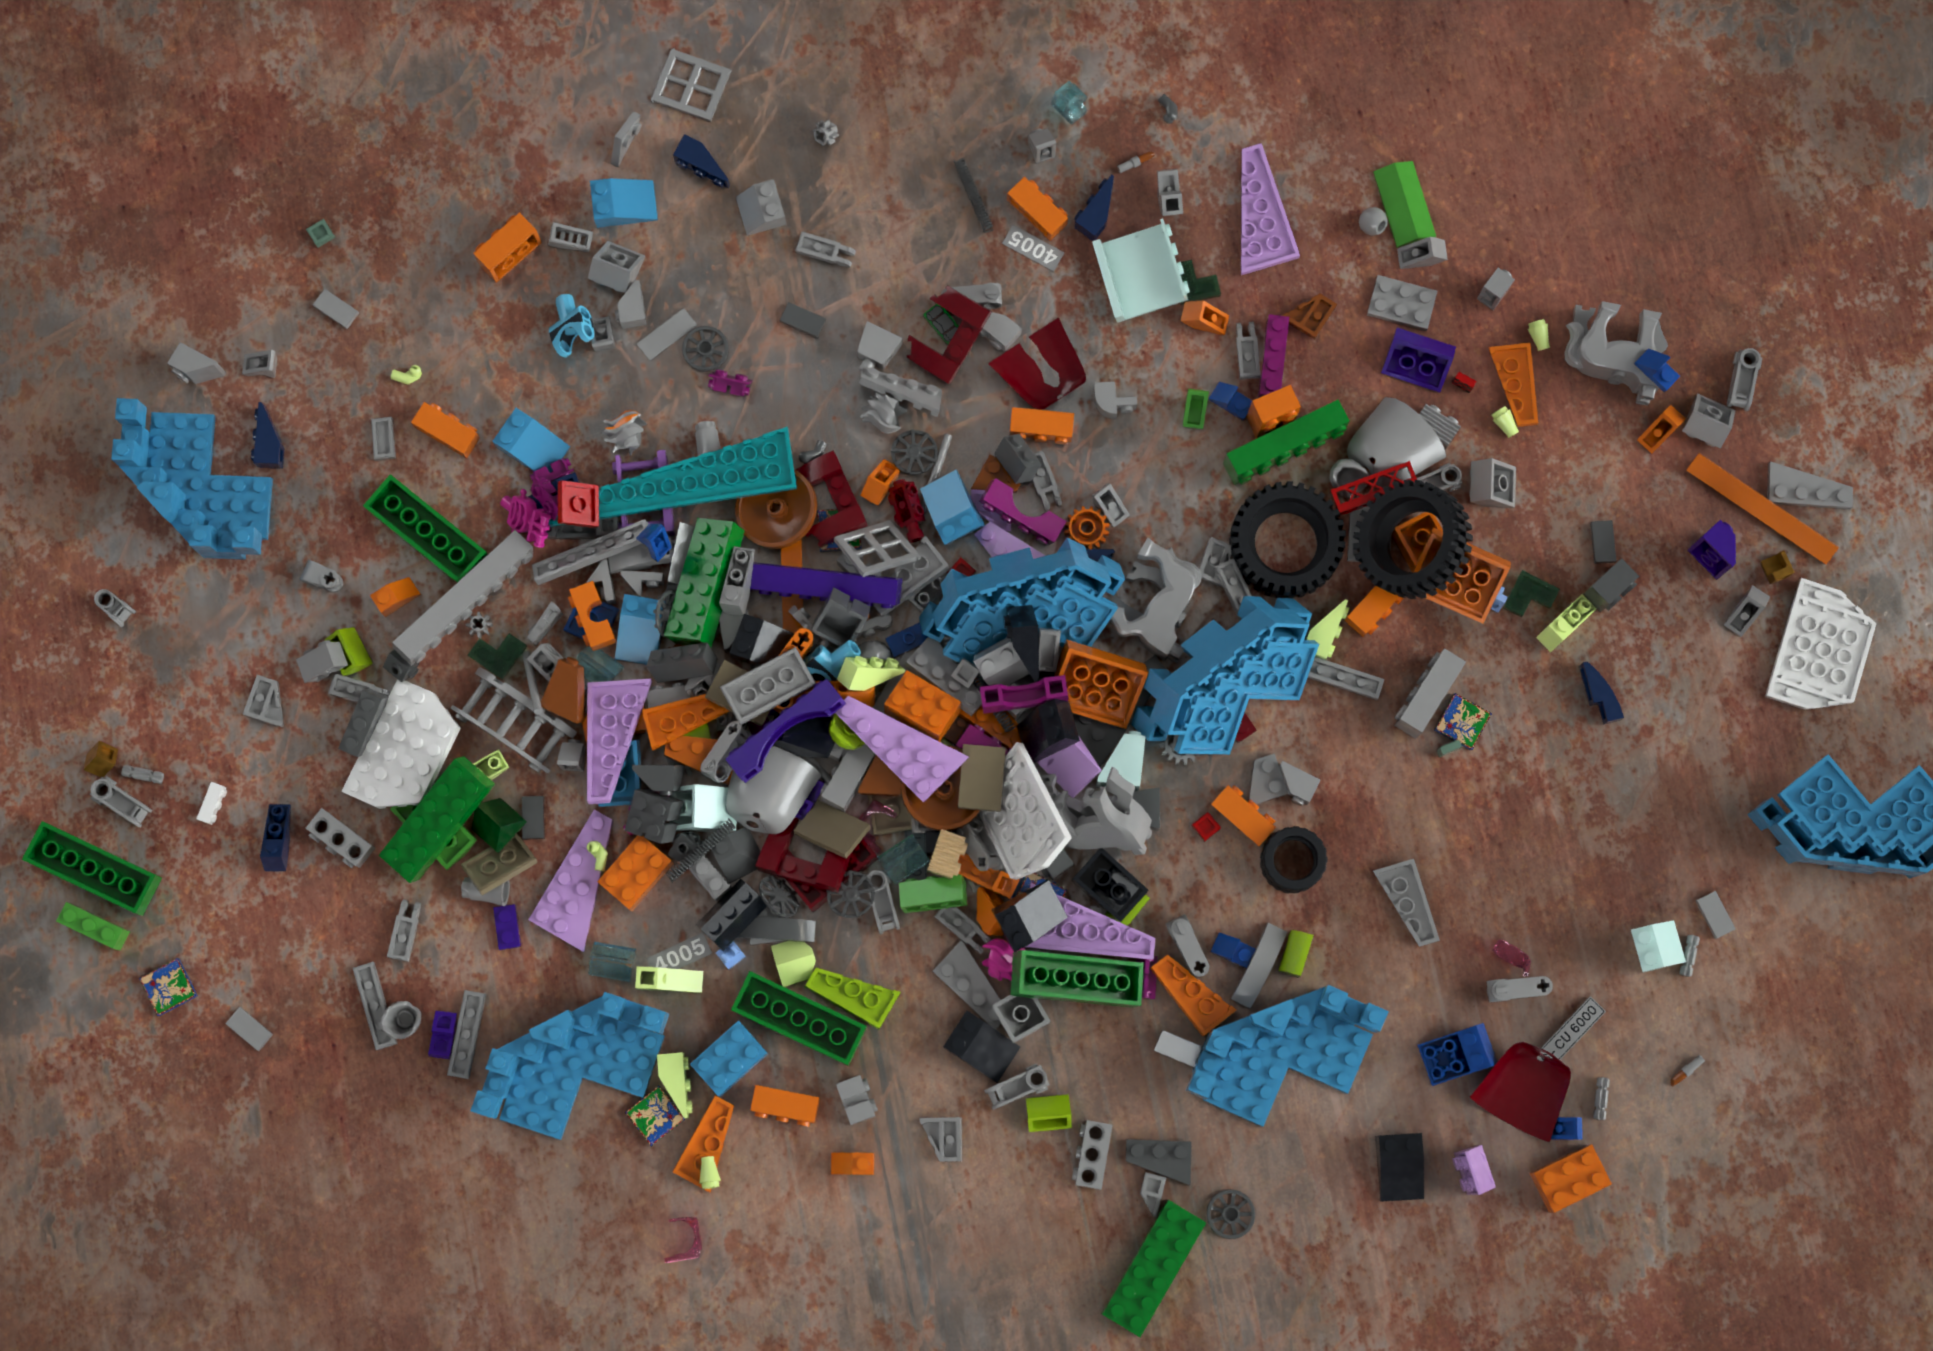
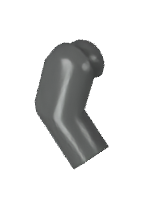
M1163 94L1158 100L1166 108V114L1163 116V119L1166 123L1172 124L1178 117V107L1166 94Z
M818 440L814 450L803 451L799 454V461L806 464L822 456L827 443Z

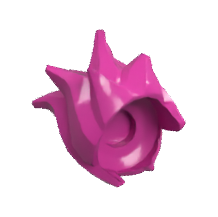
M995 938L983 945L984 948L990 949L989 958L982 961V965L988 967V974L999 981L1002 978L1011 981L1014 951L1006 940Z

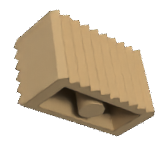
M941 829L927 872L948 879H952L953 875L958 876L961 867L958 860L960 855H965L968 843H965L966 837Z

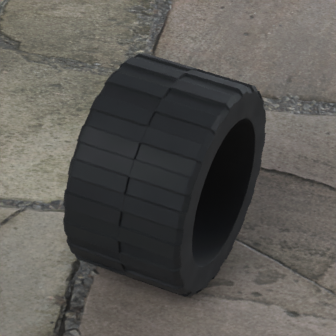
M1299 826L1286 827L1281 831H1277L1266 842L1260 855V868L1267 882L1275 887L1276 890L1293 894L1301 891L1304 892L1321 879L1326 870L1328 857L1326 855V847H1324L1322 840L1316 836L1317 834ZM1296 840L1305 844L1313 855V867L1310 873L1302 879H1287L1279 874L1275 868V851L1279 845L1286 841Z

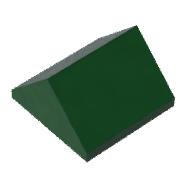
M497 798L480 803L475 809L472 830L499 853L527 821L503 799Z

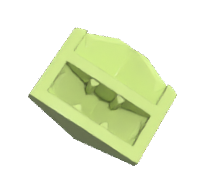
M789 940L771 946L783 987L809 980L816 962L813 949L805 942Z

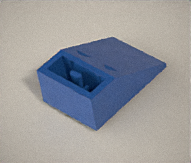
M1484 1023L1418 1045L1432 1086L1492 1067L1497 1063Z

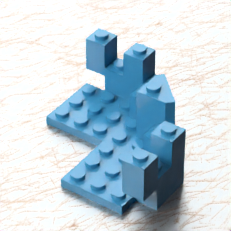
M117 398L115 419L122 425L121 439H113L111 460L137 486L136 488L155 509L172 524L189 543V546L203 558L246 560V554L261 555L262 540H268L273 479L271 477L211 475L216 416L214 414L152 412L149 432L145 428L147 407L138 399Z
M1067 537L1057 553L1033 559L1030 547L989 558L992 570L968 577L951 568L941 583L942 600L938 605L929 601L919 616L922 634L938 642H941L945 635L951 637L943 649V655L959 663L965 658L974 664L975 654L1007 638L1006 628H1004L1003 615H1007V607L1032 605L1038 623V632L1039 628L1060 629L1059 646L1064 647L1067 639L1091 647L1118 609L1116 603L1102 596L1105 592L1114 596L1125 581V577L1120 563L1104 555L1096 562L1088 557L1084 545Z
M1243 596L1237 614L1242 620L1226 631L1213 619L1180 645L1183 651L1191 657L1189 661L1173 673L1167 669H1149L1144 688L1156 698L1154 706H1137L1131 725L1138 732H1141L1142 736H1146L1145 738L1148 741H1166L1167 735H1179L1174 749L1178 754L1230 755L1249 699L1300 700L1319 647V643L1315 640H1304L1312 613L1292 598H1277L1273 608L1261 597Z
M1827 754L1777 794L1791 812L1786 814L1774 798L1771 797L1747 814L1760 831L1768 828L1777 838L1780 844L1775 849L1788 864L1804 862L1828 865L1827 869L1864 874L1875 872L1906 875L1908 879L1928 873L1933 869V780L1920 765L1870 804L1830 755Z
M1327 985L1256 1012L1248 1017L1213 1029L1208 1033L1185 1091L1261 1127L1266 1122L1288 1068L1348 1094L1373 1036L1372 1033L1354 1025L1378 1033L1381 1031L1389 1011L1371 1003L1364 1004L1348 997L1349 993Z
M604 992L603 996L573 1011L567 1010L529 1029L530 1033L498 1049L492 1048L485 1068L489 1070L482 1091L477 1090L470 1111L497 1119L503 1099L506 1098L499 1120L562 1140L583 1078L642 1098L645 1096L657 1061V1055L660 1053L665 1038L663 1032L669 1014Z

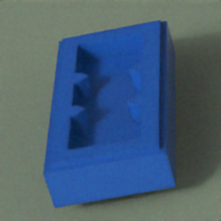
M919 622L885 638L894 658L905 652L920 647L928 636L922 634Z

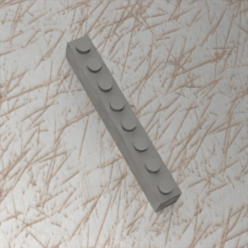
M516 530L513 531L392 642L393 649L411 666L415 662H421L430 648H436L441 643L442 637L446 634H451L461 620H466L470 617L472 610L477 605L481 606L486 602L487 596L492 591L497 592L502 587V582L505 579L512 578L518 572L517 568L522 564H527L533 558V546Z
M905 652L902 657L899 656L897 658V661L905 669V672L908 670L915 674L905 666L906 661L912 656ZM905 672L883 683L885 687L882 693L878 692L875 696L874 709L884 713V703ZM866 744L855 750L844 749L841 756L843 760L840 765L836 764L831 772L832 779L829 783L826 782L821 789L822 801L838 810L846 812L876 756Z

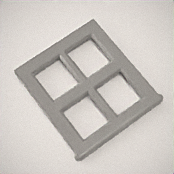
M672 48L650 100L652 103L656 102L711 122L730 76L731 69ZM676 60L694 66L688 81L670 75ZM702 69L720 75L714 90L696 84ZM667 80L686 86L680 101L662 96ZM693 90L712 96L706 111L688 105Z
M891 520L834 537V542L862 577L921 559L919 553ZM889 530L896 538L895 540L879 544L872 534ZM863 537L871 546L854 552L847 542ZM900 544L908 553L892 559L884 549ZM876 552L883 562L866 567L859 557Z

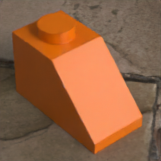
M1205 301L1185 302L1181 322L1193 329L1219 335H1225L1229 320L1228 314Z
M1670 405L1637 441L1653 454L1686 418Z
M883 459L868 476L860 496L870 503L879 505L887 496L889 488L893 486V482L896 481L901 470L895 464Z
M407 577L385 585L371 594L370 597L379 611L387 617L421 594L411 578Z
M979 887L977 889L976 920L985 934L989 936H1002L1003 932L991 909L1003 904L1004 901L997 893L984 887Z
M831 1152V1174L874 1175L875 1153Z

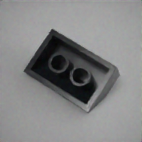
M740 879L696 925L724 951L767 905L759 894L745 881Z

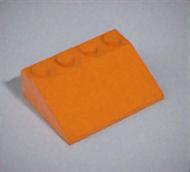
M1435 528L1432 529L1413 572H1418L1425 568L1437 555L1443 538L1442 531ZM1467 543V545L1472 547L1471 553L1465 552L1464 557L1469 559L1467 564L1461 562L1459 565L1463 572L1461 574L1455 572L1452 576L1456 580L1453 584L1446 581L1445 584L1448 588L1442 591L1436 588L1437 594L1433 596L1426 593V599L1484 624L1510 570L1511 562Z
M1066 639L1054 676L1065 675L1068 702L1070 703L1072 713L1126 729L1149 672L1145 663Z

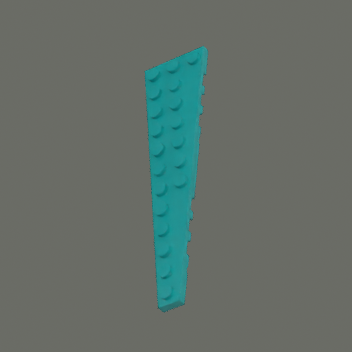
M788 426L763 434V436L744 440L732 446H725L723 449L707 452L698 457H691L642 473L630 479H623L621 482L602 486L599 488V519L795 490L797 485ZM558 515L555 521L552 518L549 520L550 527L566 525L558 524Z

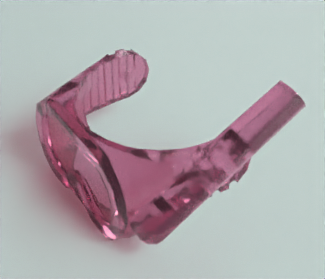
M873 800L858 819L865 822L866 818L873 813H885L892 818H896L897 814L890 808H887V806L885 807L883 803ZM868 832L863 839L877 854L880 853L881 849L875 843L876 838Z
M1499 939L1492 951L1507 963L1522 968L1523 976L1527 977L1531 966L1529 956L1509 942Z
M697 1217L669 1219V1222L683 1221L689 1224L694 1232V1243L687 1252L664 1258L665 1263L698 1258L700 1256L702 1243Z

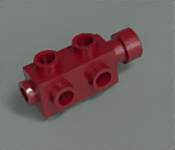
M905 479L893 482V487L889 488L890 495L888 496V501L894 506L896 512L894 521L900 528L907 529L908 533L906 536L909 543L918 542L924 537L923 531L919 528L918 524L926 521L924 509L919 500L917 487L914 482L905 481Z

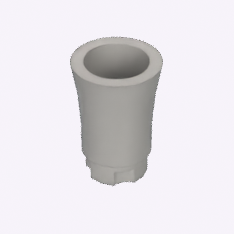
M702 421L695 425L697 457L701 454L721 449L715 422Z
M465 877L461 887L462 898L506 906L510 892V881H506L482 896L469 877Z

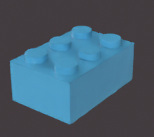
M738 1020L691 1062L690 1065L716 1095L721 1097L769 1053Z

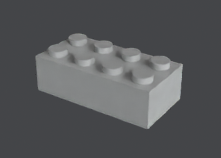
M1445 648L1441 653L1436 652L1427 665L1430 669H1426L1416 682L1419 687H1414L1405 700L1408 702L1407 706L1404 704L1394 717L1397 720L1394 726L1416 739L1427 726L1466 661Z

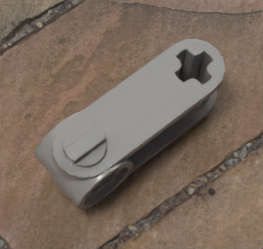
M998 283L952 287L987 309H997L1003 305L1001 285Z
M1753 348L1740 349L1738 352H1735L1727 407L1744 408V411H1749L1751 407L1758 369L1760 370L1762 363L1761 354ZM1744 357L1750 358L1752 364H1746L1744 362Z
M1451 463L1440 466L1438 470L1417 478V480L1431 483L1445 492L1461 488L1463 483L1461 480V470ZM1445 474H1453L1455 481H1448L1445 478Z
M738 721L729 723L707 757L703 760L700 767L701 774L716 783L726 781L733 770L726 761V758L733 749L740 748L745 744L747 738L752 734L748 730H744Z
M108 776L105 778L101 777L92 783L90 789L92 797L90 799L99 805H106L139 828L142 827L141 823L147 814L153 811L116 786L117 782ZM106 785L108 792L101 796L100 789Z
M975 817L967 825L955 829V834L966 837L965 843H968L966 852L979 871H987L988 869L1000 870L1004 864L980 819Z
M884 869L880 871L873 870L869 874H865L870 880L874 876H880L883 879L881 886L874 887L875 898L872 904L879 934L881 935L884 931L895 928L900 930L889 885L892 884L889 872H885ZM864 881V889L870 888L869 884Z
M1184 914L1165 923L1189 972L1197 977L1206 975L1209 971V963L1196 939L1187 916ZM1196 961L1204 964L1201 973L1194 971Z
M1546 976L1486 981V992L1489 1002L1545 996L1553 988L1552 981ZM1537 984H1543L1544 988H1537Z
M1036 1063L1025 1068L1026 1072L984 1090L992 1102V1110L1033 1092L1039 1094L1048 1090L1047 1086L1050 1084L1042 1066H1038ZM1040 1073L1043 1076L1042 1083L1039 1085L1032 1084L1030 1080L1031 1075ZM995 1092H997L1000 1101L997 1100Z

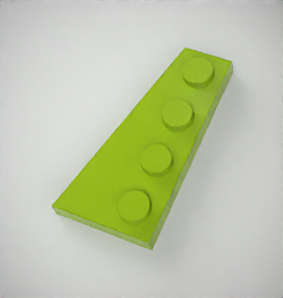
M815 968L805 985V988L878 1030L901 993L900 991L868 984L861 980L844 977L843 975L820 968Z

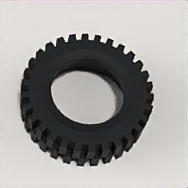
M1404 480V484L1399 481L1393 483L1394 489L1386 486L1383 488L1384 495L1379 492L1374 495L1377 499L1375 503L1370 500L1366 503L1370 508L1368 512L1361 511L1360 515L1364 517L1363 522L1357 521L1355 525L1360 528V532H1354L1353 538L1359 540V543H1353V549L1360 552L1355 554V559L1361 562L1358 566L1361 571L1365 572L1364 576L1381 589L1402 598L1416 599V596L1421 599L1427 598L1426 593L1431 596L1437 594L1436 588L1442 591L1448 588L1445 584L1446 581L1453 584L1456 579L1452 575L1455 572L1458 574L1463 572L1459 565L1461 562L1467 564L1469 560L1464 557L1465 552L1471 553L1472 547L1467 545V542L1473 541V535L1467 533V531L1472 530V525L1466 521L1470 518L1468 513L1462 511L1465 509L1463 505L1458 503L1455 497L1431 483H1424L1421 480H1415V482ZM1416 512L1432 513L1441 521L1443 526V538L1439 551L1434 559L1418 572L1403 571L1392 559L1390 553L1391 535L1397 524L1406 516Z
M1287 481L1286 485L1276 482L1274 487H1271L1269 484L1264 486L1262 491L1258 489L1252 497L1249 496L1245 500L1244 505H1241L1231 527V536L1229 538L1231 556L1234 557L1241 574L1246 577L1245 582L1248 585L1253 583L1256 591L1259 592L1262 589L1265 591L1264 595L1269 597L1272 593L1276 594L1275 598L1287 596V598L1293 599L1295 595H1298L1300 598L1305 596L1307 592L1310 594L1315 592L1318 587L1321 588L1331 578L1344 554L1346 532L1345 530L1342 531L1344 526L1343 519L1339 520L1338 518L1340 512L1338 509L1333 510L1332 506L1334 503L1331 500L1327 502L1324 500V493L1320 492L1319 495L1314 493L1316 488L1310 486L1309 490L1305 489L1304 483L1299 482L1298 486H1293V481ZM1290 513L1300 516L1314 530L1317 540L1316 553L1312 561L1299 571L1291 573L1275 571L1266 566L1257 554L1255 548L1256 532L1262 522L1275 514Z

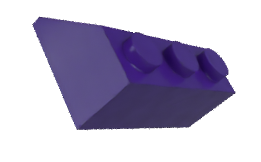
M1397 327L1381 373L1440 393L1453 361L1456 347Z
M1721 520L1687 550L1716 580L1736 564V535L1732 532V527Z

